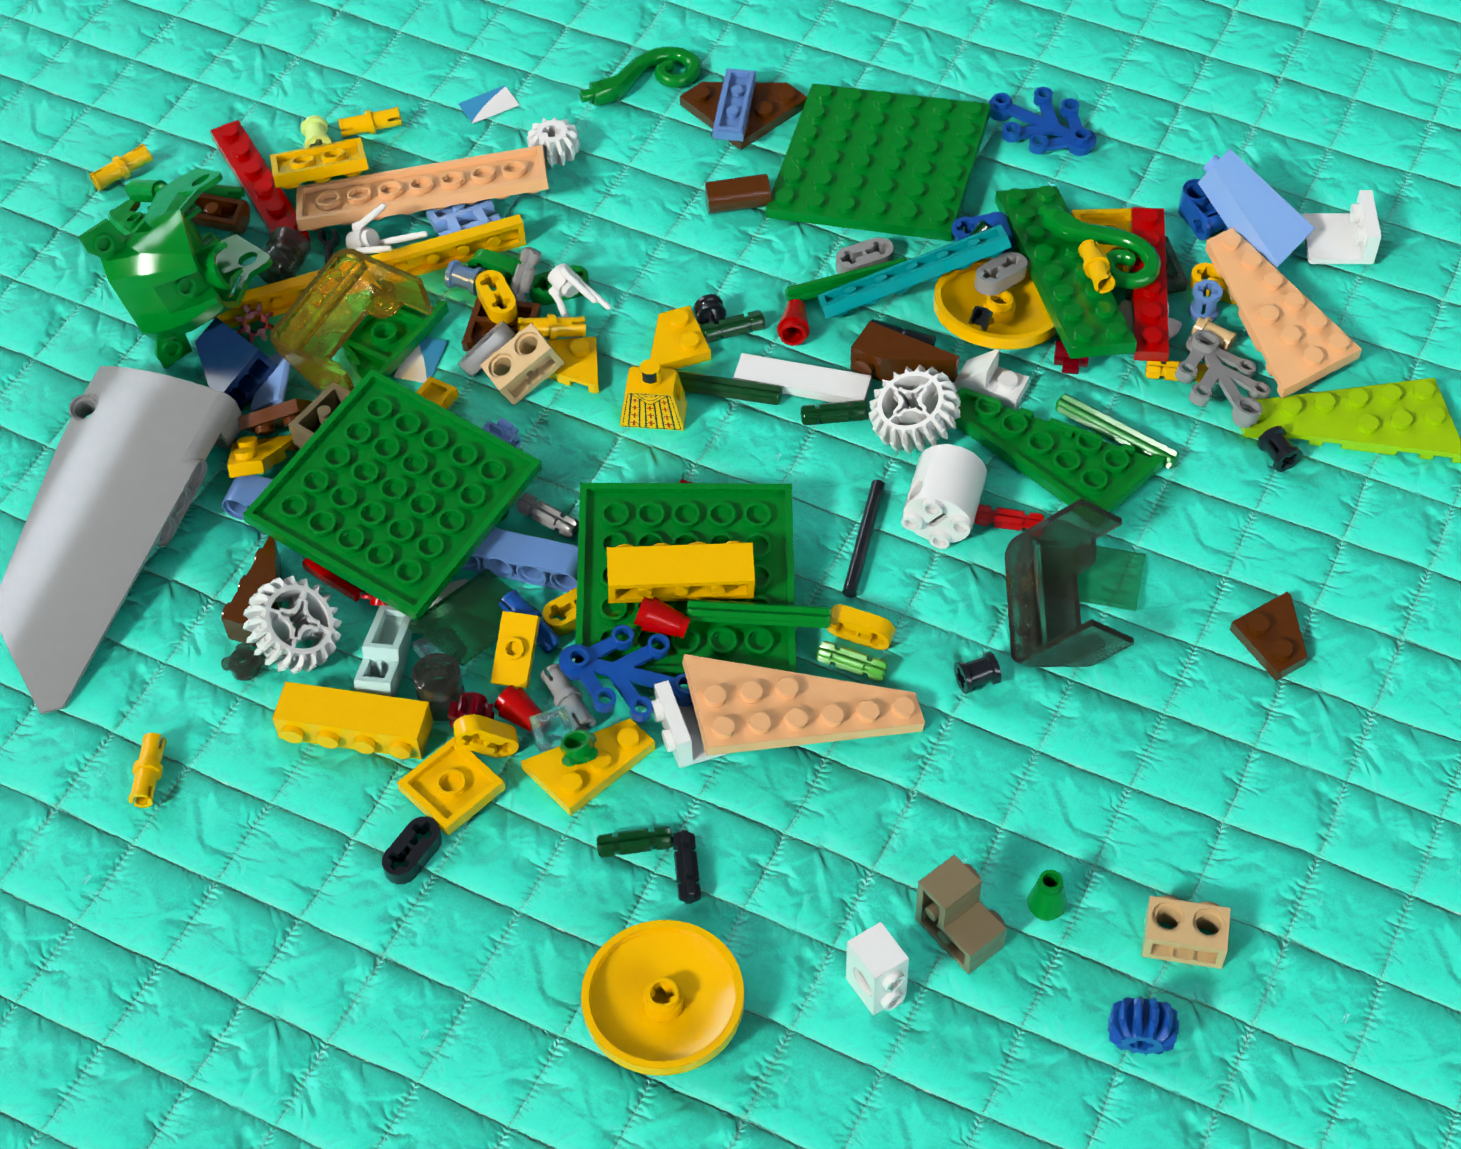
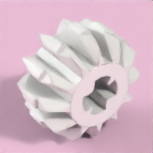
M556 116L552 120L543 118L541 124L533 123L532 129L528 132L527 136L528 147L543 145L545 163H548L551 168L554 164L564 166L565 161H574L575 154L579 152L578 131L575 125L569 124L568 119L558 121Z

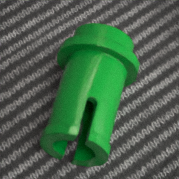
M216 184L203 192L244 200L241 199V196L245 197L244 186L236 187Z

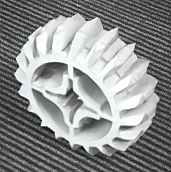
M919 364L915 371L906 366L905 373L901 375L893 371V379L891 381L882 379L884 388L875 389L874 396L876 399L869 401L870 409L872 410L869 412V419L875 434L880 437L883 444L886 446L891 445L897 452L904 448L905 452L911 454L915 447L923 453L926 445H937V439L944 438L948 440L946 430L956 429L955 419L961 417L958 408L961 406V400L954 383L949 380L947 375L943 372L938 373L933 366L926 371Z
M294 576L287 577L284 580L279 577L273 579L270 583L263 584L258 589V592L250 597L248 602L250 606L245 609L243 614L248 620L244 623L242 629L252 632L247 637L246 643H256L257 648L254 651V655H261L263 653L266 656L265 665H271L273 662H276L278 672H283L287 668H289L291 674H297L302 669L305 672H309L316 666H321L325 663L328 656L335 652L337 648L335 643L341 637V634L336 629L341 626L342 621L333 618V615L337 613L338 607H329L327 602L330 600L331 595H324L322 597L319 594L320 585H314L312 588H309L307 578L296 582ZM274 602H290L289 607L286 609L280 608L276 610L271 608ZM299 641H313L311 648H295L296 643Z

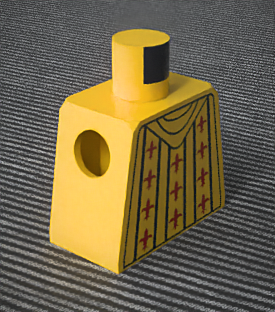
M654 359L644 360L640 367L632 366L629 368L620 427L684 431L688 404L678 371L660 368L659 362Z

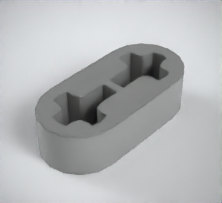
M877 237L840 249L836 254V272L840 274L892 261L894 257L893 243L886 238Z
M1006 252L981 265L976 270L975 289L983 295L991 296L1000 294L1025 278L1027 259L1019 253Z
M501 321L462 357L458 365L469 376H473L482 368L480 365L492 353L498 351L513 338L515 332L504 321Z

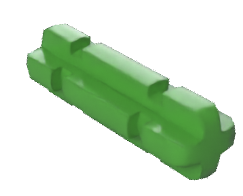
M822 641L819 645L817 660L828 665L834 662L836 663L835 667L860 676L866 673L868 674L867 678L878 682L882 681L886 675L888 664L886 661L875 657L869 660V655L842 646L840 649H837V644L828 641Z

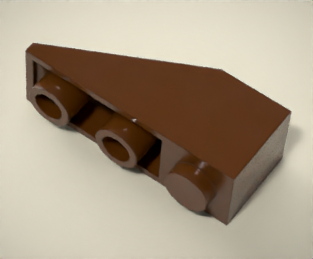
M270 536L263 548L257 550L252 567L247 575H243L240 579L235 596L231 602L224 606L221 616L229 639L257 647L256 643H246L247 637L252 632L242 629L244 623L248 620L243 614L245 609L250 606L248 603L250 597L257 593L263 584L270 583L275 578L280 577L282 579L281 557L275 539ZM282 601L274 602L271 608L276 610L283 608Z

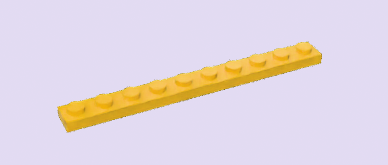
M520 214L396 248L390 252L378 253L246 291L238 307L216 317L230 328H235L243 325V322L235 319V315L244 316L246 313L244 304H247L250 309H256L257 304L261 302V311L264 313L273 311L272 317L369 290L370 283L379 277H390L397 282L447 268L449 263L455 259L465 263L481 248L500 253L525 246L524 224ZM255 314L253 319L247 318L246 322L259 321L260 315Z

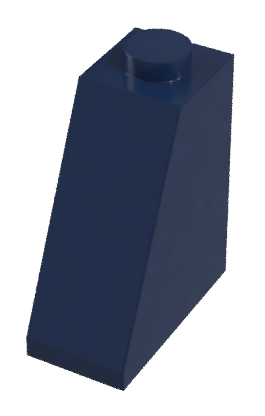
M217 317L214 318L195 342L208 386L231 396L237 402L240 411L243 410L278 367L263 352Z

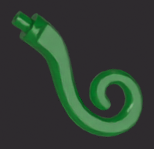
M680 47L651 49L634 58L615 76L590 82L589 89L579 91L580 100L582 103L592 101L594 106L612 103L625 95L637 79L647 69L656 64L654 75L660 84L670 88L685 87L691 85L699 78L702 69L701 61L696 54ZM674 62L680 63L687 68L681 74H670L674 70Z
M1043 204L1038 209L1037 214L1043 218L1042 226L1052 235L1063 241L1081 244L1085 240L1092 239L1094 243L1097 241L1098 244L1125 248L1112 250L1105 255L1109 260V271L1115 280L1116 286L1127 289L1143 288L1152 284L1158 277L1161 268L1160 257L1156 249L1141 236L1123 229L1082 222L1059 206L1050 208L1048 205ZM1135 255L1141 259L1144 265L1142 269L1133 273L1123 272L1116 267L1117 264L1132 267L1136 263Z

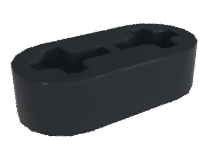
M423 816L413 819L385 851L382 857V866L386 878L391 883L398 885L411 882L441 846L442 835L440 827L433 818ZM428 831L430 832L431 838L423 837L418 842V833L425 835ZM406 859L408 865L406 868L399 866L396 870L394 869L393 863L395 861L402 863Z

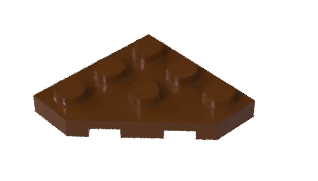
M723 82L699 83L680 95V105L713 129ZM756 82L744 140L728 141L738 149L743 150L802 111L807 96L788 83Z

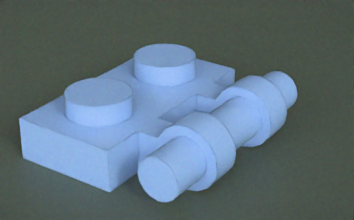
M491 199L481 200L474 204L452 205L439 210H425L426 217L435 232L438 233V236L501 219L499 214H495Z

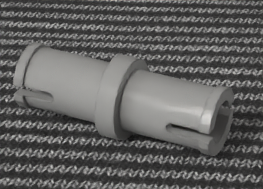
M559 663L546 667L550 676L544 670L540 676L554 696L553 703L557 710L563 711L573 727V731H590L586 723L588 722L590 727L593 728L596 720L583 703V694L580 689L573 686L569 678L562 673Z

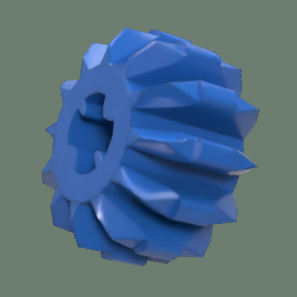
M1140 996L1137 999L1126 997L1123 1001L1113 1003L1110 1018H1108L1109 1041L1114 1043L1120 1050H1129L1132 1054L1143 1053L1147 1055L1148 1053L1160 1055L1164 1051H1170L1174 1049L1177 1034H1179L1177 1011L1169 1003L1158 1002L1155 998L1144 999Z

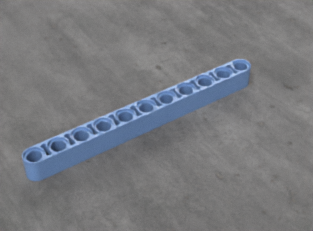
M256 475L235 477L222 501V508L232 517L244 520L243 513L273 479ZM494 528L461 569L568 592L577 587L578 546Z

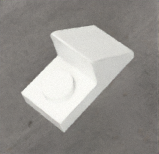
M999 349L966 361L954 382L957 389L964 387L1001 400V404L1016 409L1029 385L1028 376L999 367Z

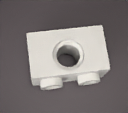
M879 922L847 941L846 980L872 1015L877 1014L883 1009L890 1011L900 1005L907 994L909 958L883 923Z

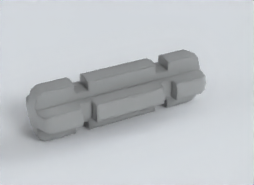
M525 247L522 250L520 256L522 263H518L510 285L516 301H526L527 296L525 293H529L536 272L534 266L539 264L541 252L532 247Z
M528 493L523 494L518 499L516 504L518 512L528 517L533 515V520L554 531L559 529L558 533L567 538H573L578 532L579 521L568 514L564 517V512L541 500L537 502L538 498Z

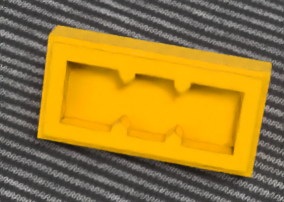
M502 611L490 683L501 686L514 685L516 688L529 689L540 623L539 616Z

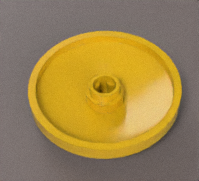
M983 258L973 262L966 269L952 270L944 273L936 283L933 308L938 320L948 331L967 342L987 348L1012 350L1036 346L1049 340L1057 333L1027 268L1025 278L1000 294L991 296L979 293L974 287L977 268L994 258ZM975 306L985 307L993 312L992 318L994 323L988 326L987 331L981 330L979 325L968 323Z
M648 921L619 932L596 952L583 978L581 988L582 1012L585 1025L592 1040L612 1061L626 1069L646 1075H676L691 1071L708 1063L730 1043L743 1015V978L739 965L731 951L710 932L682 921Z

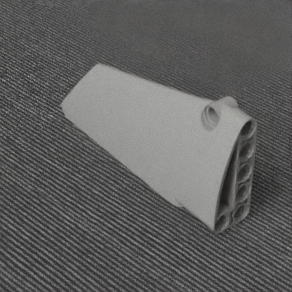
M100 366L84 394L77 396L70 403L69 413L71 419L59 441L0 584V633L41 715L65 709L154 546L166 547L173 538L207 473V462L205 460L214 445L225 449L232 447V443H234L241 431L238 418L243 415L237 402L228 394L194 382L151 371L118 366Z

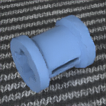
M455 259L447 266L444 278L445 286L448 288L456 286L469 290L471 295L478 296L475 280L480 273L486 270L482 267L474 269L464 266L461 261Z
M1205 279L1195 283L1193 287V296L1195 298L1189 306V315L1194 321H1197L1199 317L1205 319L1210 317L1212 318L1211 322L1217 319L1219 314L1217 302L1222 298L1223 289L1216 281ZM1207 289H1210L1209 297H1206ZM1206 306L1205 313L1202 314V307Z

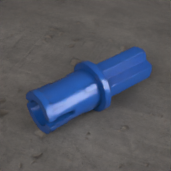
M516 590L508 592L502 598L503 601L499 602V606L504 611L540 617L536 643L545 653H551L561 643L560 637L541 618L542 613L530 607Z

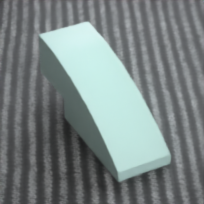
M391 606L379 607L362 645L363 660L354 678L356 692L396 697L409 652L414 619Z

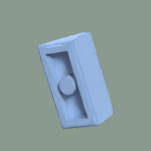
M287 348L269 357L278 367L252 397L251 412L284 402L293 356L292 349Z

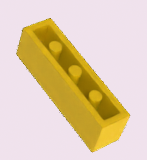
M728 541L724 544L693 542L688 545L657 543L652 546L634 547L629 544H622L617 547H607L609 603L642 602L644 596L653 599L655 596L663 602L688 601L690 599L754 598L755 590L753 543Z
M286 681L272 717L279 739H284L287 742L314 743L329 749L337 747L348 748L363 754L382 753L392 755L398 759H422L433 725L429 702Z

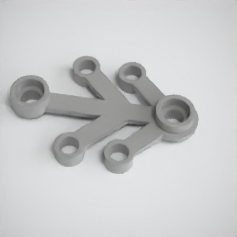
M1208 330L1195 331L1186 342V347L1190 354L1185 361L1179 363L1175 371V377L1178 381L1190 384L1194 381L1198 372L1197 366L1202 360H1204L1209 368L1199 384L1193 385L1188 396L1190 402L1197 406H1206L1212 395L1211 390L1217 382L1233 407L1231 411L1233 422L1242 428H1249L1251 425L1256 424L1263 410L1261 404L1256 400L1268 398L1271 392L1270 387L1266 383L1252 379L1256 371V365L1250 360L1241 359L1219 347V338L1214 333ZM1221 362L1234 367V370L1222 365ZM1236 385L1248 390V397H1242Z

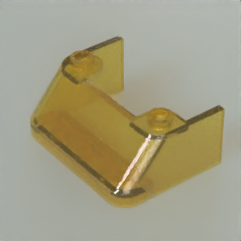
M345 248L331 256L274 326L270 339L275 350L316 389L323 392L333 382H336L352 391L355 387L348 372L343 370L341 365L332 360V358L365 316L369 314L376 318H388L396 314L403 304L427 315H431L433 308L421 278L355 249Z

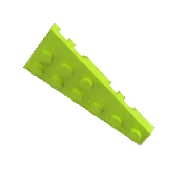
M1435 378L1290 395L1283 399L1281 397L1258 399L1256 401L1261 404L1263 410L1257 423L1249 428L1240 427L1243 437L1259 439L1268 429L1274 426H1282L1286 431L1285 437L1287 439L1308 440V445L1322 446L1323 442L1341 444V449L1396 455L1401 451L1417 453L1421 459L1432 460L1433 456L1452 458L1454 463H1461V439Z

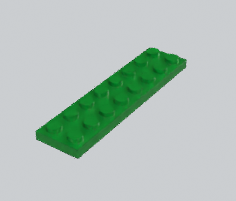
M1041 186L1029 189L1012 188L1010 190L996 191L995 203L998 210L1008 217L1015 245L1019 253L1028 261L1027 270L1070 359L1135 353L1137 341L1112 292L1104 294L1099 293V290L1096 292L1091 278L1086 276L1083 270L1084 261L1078 252L1080 244L1063 241L1052 235L1042 226L1043 218L1037 212L1043 204L1048 205L1050 208L1059 206L1071 215L1057 186Z

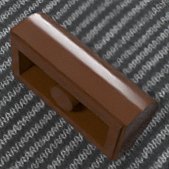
M760 174L706 182L705 200L708 214L767 206V203L771 202L768 175Z
M202 193L194 202L202 210L190 219L196 226L243 234L249 225L250 208L247 201Z

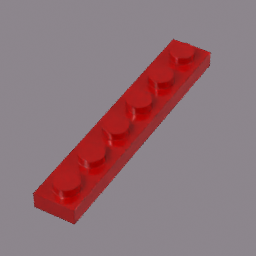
M239 120L210 130L214 143L239 184L244 186L245 194L281 253L310 242L309 232L307 230L299 231L296 222V211L281 187L276 188L271 171Z
M1132 207L1130 215L1131 232L1147 240L1156 249L1161 261L1160 273L1152 284L1143 288L1132 289L1133 335L1137 341L1134 360L1168 362L1169 331L1164 209ZM1135 255L1136 263L1131 267L1132 273L1139 271L1144 266L1137 255Z

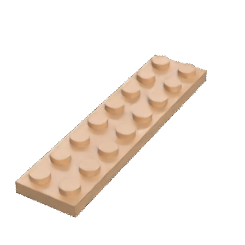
M543 145L298 186L296 195V222L299 231H316L328 226L350 225L363 219L382 203L386 204V208L373 220H380L387 216L399 214L410 215L417 211L428 209L439 210L464 203L474 204L481 200L493 198L504 199L511 195L523 193H538L541 190L549 189Z

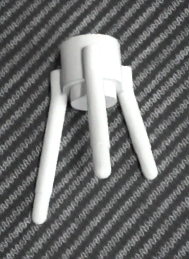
M382 203L363 219L352 223L353 231L347 234L345 242L348 251L354 257L363 254L392 251L391 244L424 238L428 236V232L421 231L379 239L378 233L374 229L366 227V225L386 208V204Z
M560 264L549 273L548 281L552 287L548 290V293L555 300L562 317L570 316L561 296L570 298L578 292L582 293L592 303L597 302L606 310L611 309V305L587 285L568 264Z

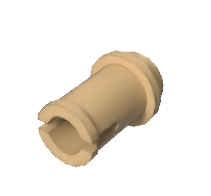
M1199 317L1191 334L1193 335L1197 330H1208L1219 338V347L1228 352L1235 342L1237 333L1211 322L1212 318L1206 317V319Z

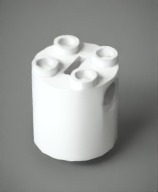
M941 444L925 449L919 457L903 509L902 526L929 540L932 546L940 549L948 548L950 543L965 539L971 533L986 481L987 469L984 462L975 453L960 446Z

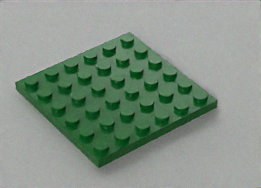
M812 83L773 187L771 202L767 203L766 217L952 242V224L960 216L991 114V104Z
M371 369L243 513V518L246 523L418 622L542 470V464L540 460Z
M580 483L575 644L590 647L611 637L612 631L616 626H629L634 632L632 646L627 650L617 649L601 658L602 660L614 662L646 646L648 639L652 635L658 634L642 631L641 626L634 624L642 602L609 603L607 547H617L622 544L636 547L652 546L657 543L669 545H688L693 542L724 544L728 541L753 543L754 598L716 601L795 605L792 484ZM688 601L665 602L686 616ZM690 621L683 639L677 636L665 635L670 641L669 652L666 657L653 659L637 667L638 669L677 677L685 673L682 661L684 654L796 673L795 627ZM625 635L617 636V639L621 641L629 639ZM660 643L652 645L655 649L658 650L664 648V646ZM575 658V663L584 661L583 659ZM595 674L598 679H609V677Z

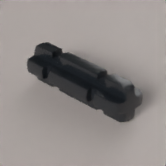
M681 830V832L674 833L672 836L673 850H677L674 852L676 881L681 883L677 885L678 899L685 904H692L701 898L700 884H696V882H699L697 852L692 851L696 849L695 835L688 830Z

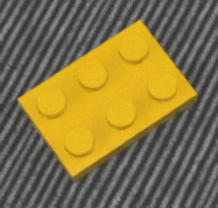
M361 137L270 155L276 188L292 189L308 181L322 183L329 181L333 176L343 174L347 177L357 176L363 170L369 169Z

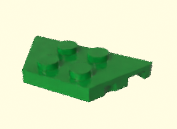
M376 298L338 339L340 350L361 379L371 369L389 378L449 312L448 304L445 301H437L436 306L419 305L418 300L414 299L397 301L392 298Z

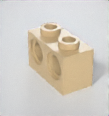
M530 323L498 351L492 353L480 366L497 389L514 406L565 363L545 337Z
M1169 895L1150 896L1145 914L1141 957L1222 969L1228 951L1231 908L1222 907L1209 901L1199 903L1182 901ZM1158 923H1168L1173 926V929L1163 928ZM1198 929L1210 930L1214 935H1205Z

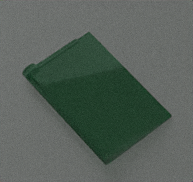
M1040 536L1028 593L1136 611L1146 554Z
M485 569L430 607L418 620H411L409 628L415 634H422L446 656L464 666L497 642L502 611H504L500 608L499 602L503 601L502 598L513 589L490 570ZM527 602V604L530 607H532L535 611L537 610L530 603Z

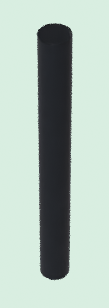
M881 480L872 481L842 590V594L849 598H853L857 594L885 488V483Z

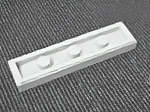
M741 353L733 379L780 385L782 387V394L833 403L847 402V405H851V401L863 400L866 403L871 386V375Z

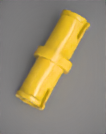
M396 106L395 108L376 112L366 110L365 114L343 119L339 118L338 122L342 130V137L345 138L346 136L369 132L371 135L376 134V130L403 126L399 107Z
M140 144L121 157L116 155L111 158V163L90 173L89 177L97 190L102 191L105 187L121 178L124 180L129 178L131 172L153 161V158L146 146Z
M1092 239L1083 241L1078 248V252L1084 261L1083 270L1086 276L1091 278L1096 292L1098 290L1101 294L1110 292L1115 286V280L1109 271L1110 263L1108 258L1101 253L1097 241L1095 243Z
M548 314L545 318L518 317L517 331L523 330L532 323L549 341H555L556 337H585L586 324H583L585 323L584 316L556 317L555 314Z
M146 733L143 735L139 759L134 762L132 768L134 780L128 797L129 803H134L135 807L147 808L153 804L156 783L163 774L161 761L167 743L165 737L161 738V734Z

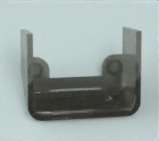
M1079 499L1010 541L1005 551V573L1011 656L1015 662L1027 667H1091L1134 645L1133 637L1093 619L1081 624L1077 575L1086 571L1095 562L1097 552L1096 539L1122 525V518L1084 499Z

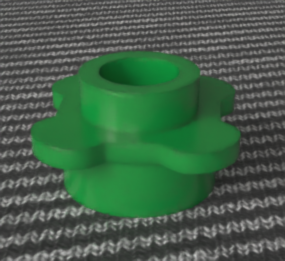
M575 730L566 734L560 745L561 751L564 752V757L562 758L563 765L571 767L575 764L580 765L595 759L599 754L598 749L594 747V743L597 741L596 736L585 730Z

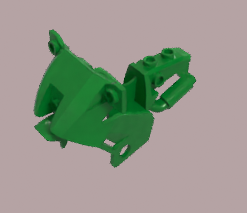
M196 168L169 184L163 180H132L125 186V191L130 199L117 208L112 209L108 214L109 220L104 219L78 237L87 252L100 257L108 282L141 332L155 341V356L164 369L192 351L185 333L191 332L216 316L238 307L252 278L273 264V260L268 253L241 236L234 234L220 241L218 236L214 237L210 231L200 237L195 224L190 221V219L202 211L199 206L195 205L196 199L223 179L222 174L217 171ZM141 202L152 203L147 207V214L136 212ZM257 257L253 263L242 266L246 259ZM238 277H242L233 296L229 297Z

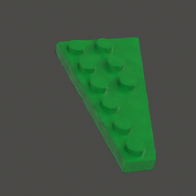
M964 387L957 391L961 400V406L958 407L961 417L955 419L956 427L1095 525L1100 524L1164 467L1165 457L1153 454L1152 458L1135 452L1136 447L1125 443L1121 447L1103 441L1102 435L1053 418L1049 422L1034 417L1033 411L1024 408L1017 411L1005 407L1001 404V400Z

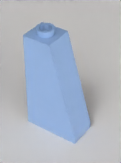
M1231 149L1221 158L1214 155L1202 168L1206 174L1198 184L1228 229L1234 228L1275 268L1315 229Z

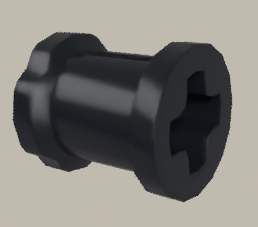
M1274 426L1268 429L1257 441L1259 449L1266 451L1274 461L1273 467L1278 472H1283L1295 466L1300 461L1302 451L1298 447H1293L1285 437L1286 431L1282 426Z
M991 651L983 653V657L967 663L959 661L954 664L955 677L964 694L972 692L973 687L989 682L992 684L1001 682V670L998 661Z

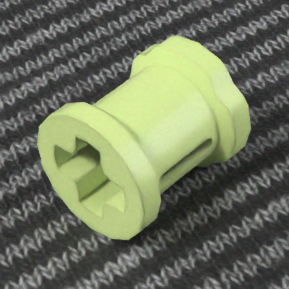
M309 116L301 122V132L306 136L305 148L332 143L331 138L327 135V121L321 116Z

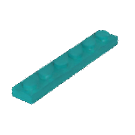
M1000 224L817 295L826 319L841 317L849 313L853 308L861 305H873L882 297L892 293H904L913 285L924 281H935L944 273L952 270L966 269L973 262L983 258H995L1001 255L1004 250L1012 247L1008 235Z

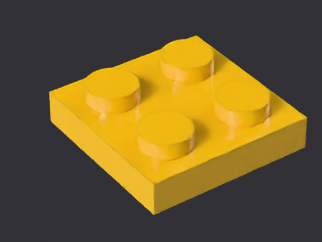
M455 737L451 738L397 782L399 791L427 817L433 818L447 836L505 790L504 781L470 750L457 746Z

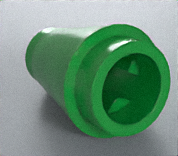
M1055 870L1043 871L1028 895V907L1034 916L1040 920H1054L1060 917L1067 907L1063 878Z

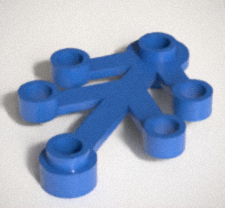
M1039 87L1034 91L1033 101L1035 105L1039 106L1042 116L1014 105L1010 96L1006 93H997L990 99V117L992 119L1005 121L1010 117H1014L1032 125L1021 127L1016 122L1005 123L1003 125L1002 138L1006 142L1014 143L1019 139L1030 138L1029 150L1034 154H1043L1046 151L1068 148V151L1076 156L1088 155L1096 145V135L1091 130L1083 128L1078 116L1079 102L1076 99L1066 98L1061 102L1060 114L1067 119L1069 128L1059 124L1051 104L1053 92L1048 87ZM1046 135H1055L1058 138L1048 139Z
M616 626L612 631L611 637L590 647L574 644L566 647L560 653V670L567 678L582 682L593 699L594 708L600 713H609L615 708L616 694L612 689L602 687L595 674L609 677L630 708L631 718L637 722L647 721L652 715L653 706L649 698L639 695L632 683L654 688V684L669 680L678 706L689 707L693 705L689 689L685 690L680 687L681 684L688 685L685 673L677 677H671L637 668L653 659H662L668 655L670 641L663 634L652 635L648 639L646 646L614 662L602 660L601 658L617 649L627 650L632 646L634 632L629 626ZM625 635L629 639L621 641L617 639V636ZM660 643L664 646V648L658 650L655 649L652 645ZM580 658L584 661L581 663H575L571 659ZM601 697H607L611 700V702L604 704L601 703L598 699ZM644 706L647 711L641 713L636 711L635 707Z

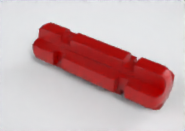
M979 504L975 516V524L989 526V523H992L995 528L1022 531V528H1026L1027 532L1036 534L1042 532L1044 515L1042 513L1030 512V515L1024 514V510L997 507L996 510L991 509L992 506Z

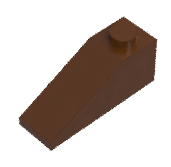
M869 321L851 346V370L860 374L871 375V378L882 381V379L891 381L893 379V371L901 375L905 373L906 366L915 371L919 364L926 371L933 366L938 373L943 372L947 375L952 383L958 377L959 356Z

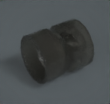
M286 226L276 228L267 241L265 248H263V251L271 256L273 264L259 273V277L268 284L296 277L300 267L303 266L311 251L308 239L301 232Z
M445 653L426 655L413 668L412 677L417 698L419 701L429 702L434 721L450 720L447 718L450 702L459 703L460 696L465 693L459 664L452 656Z

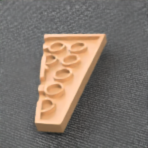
M1230 228L1207 239L1205 250L1218 276L1223 277L1228 287L1227 293L1231 301L1235 300L1239 308L1238 315L1256 350L1262 353L1269 376L1275 378L1278 384L1277 391L1281 399L1360 358L1362 348L1234 228Z
M684 654L682 664L706 756L922 732L925 726V720L915 692Z

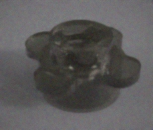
M241 643L236 646V650L229 657L222 659L221 666L223 670L231 671L235 679L248 681L258 675L260 667L265 664L264 654L254 655V651L251 650L248 643Z

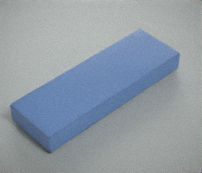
M726 69L712 130L713 139L744 140L757 80L756 71Z

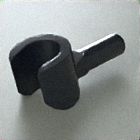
M333 228L332 239L326 241V232L322 229L318 233V238L324 244L325 268L333 266V251L340 244L341 236Z
M975 306L968 323L979 325L981 330L987 331L988 326L994 323L992 318L993 312L985 307Z

